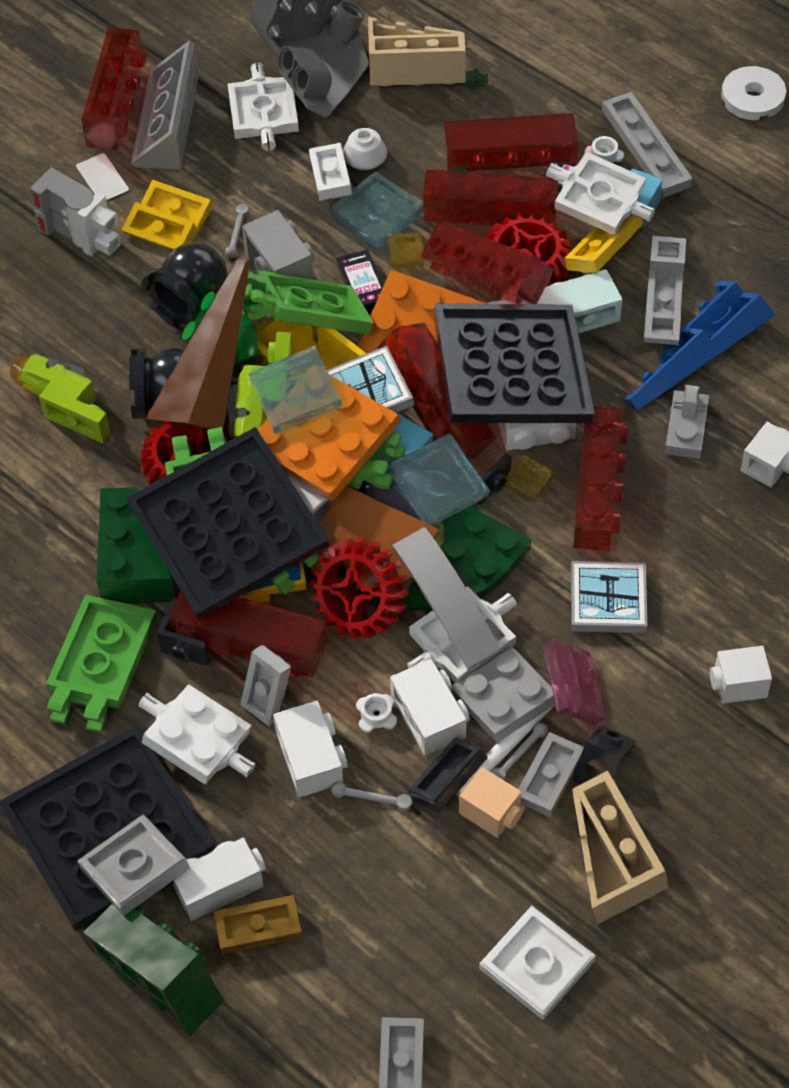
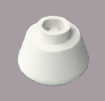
M361 128L350 134L343 148V156L346 163L351 167L367 171L378 167L385 161L387 148L376 131L369 128Z

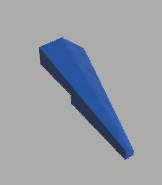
M719 281L714 287L717 291L716 296L711 302L706 300L698 307L700 313L691 322L685 323L680 329L679 345L668 344L658 357L661 363L653 374L646 372L641 378L643 384L633 394L627 395L625 398L627 403L635 410H640L775 316V313L761 294L745 293L736 282Z

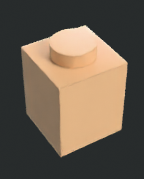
M483 767L480 768L459 795V814L496 838H499L506 827L512 829L519 821L523 809L520 808L521 791Z

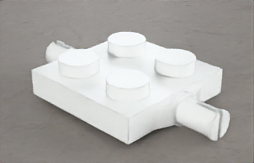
M254 63L250 68L252 72L251 79L244 82L228 83L235 139L261 136L262 149L268 151L267 141H269L271 151L276 147L274 134L299 131L294 93L284 77H265L264 65L258 63L259 72H257L256 63Z
M588 152L584 154L579 164L570 171L553 163L547 170V177L563 183V189L555 200L554 209L612 235L616 234L623 221L631 214L641 217L650 222L654 215L655 208L637 201L645 187V177Z
M468 586L466 587L499 645L500 653L467 670L449 641L447 632L434 611H431L409 627V635L422 647L424 653L408 662V668L432 659L435 666L444 670L451 680L456 683L516 644V636L506 627L501 618L502 615L517 606L515 599L511 597V594L507 593L491 605L479 599Z
M188 684L175 700L166 705L152 697L149 693H146L145 697L143 696L140 700L138 707L156 717V721L144 733L142 743L206 785L217 771L228 765L246 778L253 771L255 763L237 753L238 746L249 735L251 725Z

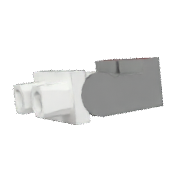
M52 167L30 188L33 206L36 209L37 226L40 232L49 236L55 230L72 239L75 246L82 248L83 252L91 257L97 250L110 256L121 245V236L112 231L118 222L117 213L107 208L105 195L99 192L93 195L90 189Z

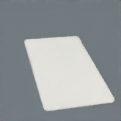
M104 153L76 164L77 169L94 194L99 192L106 196V200L129 190Z

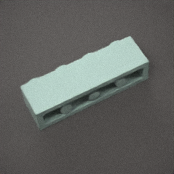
M606 269L597 273H587L582 277L565 282H557L548 287L531 292H523L517 296L500 301H492L487 304L572 305L578 333L619 322L621 319L622 297Z

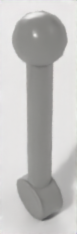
M240 204L235 208L237 219L230 245L224 252L228 259H234L238 254L236 245L243 218L249 215L248 206Z
M537 723L533 727V733L501 768H494L491 773L505 781L506 773L538 738H543L547 735V726L544 723Z
M341 782L335 783L331 788L332 794L337 798L347 795L396 805L402 812L409 811L412 807V799L406 794H402L397 798L347 788Z

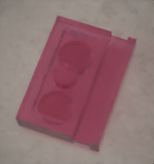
M554 638L542 645L557 712L562 714L567 711L570 717L593 725L606 719L590 652L567 643L558 645V641Z

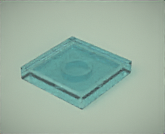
M375 171L352 190V195L344 196L330 209L332 217L380 249L424 212V204Z
M315 345L248 373L251 384L274 434L342 406L341 399Z
M451 434L390 463L388 471L422 521L431 526L488 497L490 493L489 488Z

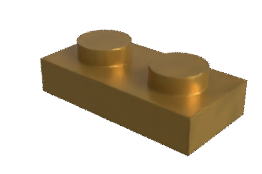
M294 895L214 911L222 955L302 939Z

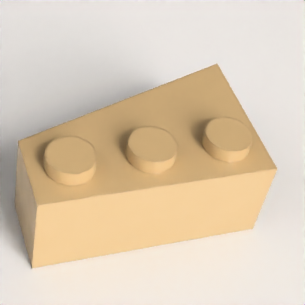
M368 17L370 86L389 87L392 85L420 86L423 84L452 85L455 83H465L464 32L425 26L424 31L406 28V23L396 22L395 26L378 24V18Z
M608 771L573 788L591 905L596 924L598 925L668 889V881L664 867Z

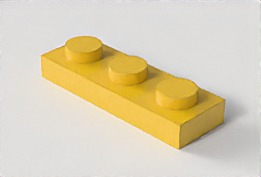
M631 214L623 221L615 235L595 227L565 257L566 269L580 271L583 274L597 273L643 225V218Z

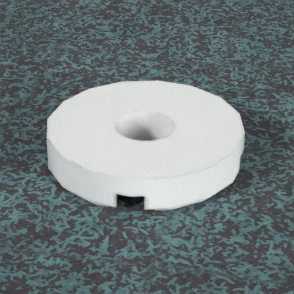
M758 66L742 67L732 71L725 78L721 97L728 111L737 117L748 120H760V116L768 115L769 118L776 115L782 109L786 98V87L780 76L769 69ZM755 91L761 95L752 96L747 94V92Z

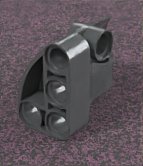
M257 0L250 16V22L276 55L279 72L308 110L327 118L348 95L369 65L359 33V28L365 18V12L359 6L346 0Z

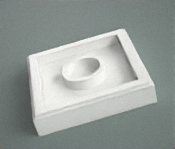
M531 906L479 963V969L540 1019L544 1020L595 962L596 955Z

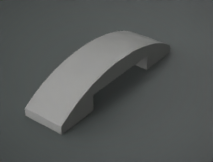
M652 236L644 342L679 345L686 238Z
M425 527L392 545L411 578L413 577L447 632L449 641L467 670L501 652L492 632L463 582Z

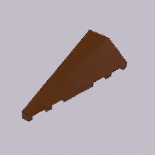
M237 259L234 262L229 275L219 288L214 301L204 314L169 379L165 382L154 405L147 413L146 420L175 427L184 426L208 432L207 430L222 427L223 430L251 260Z

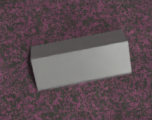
M190 40L150 70L131 164L135 167L180 170L182 168L199 78L195 43Z

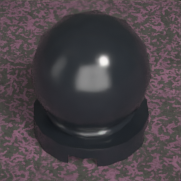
M184 243L168 254L162 264V268H153L141 281V290L143 293L149 292L154 300L150 306L162 319L175 327L180 323L187 326L190 322L195 321L201 311V303L204 297L209 292L217 294L219 288L228 276L226 262L216 249L204 243Z
M145 348L131 349V356L129 357V390H134V405H131L133 419H146L147 413L154 405L162 387L177 365L184 351L183 349L172 348L163 350L152 359L147 357Z

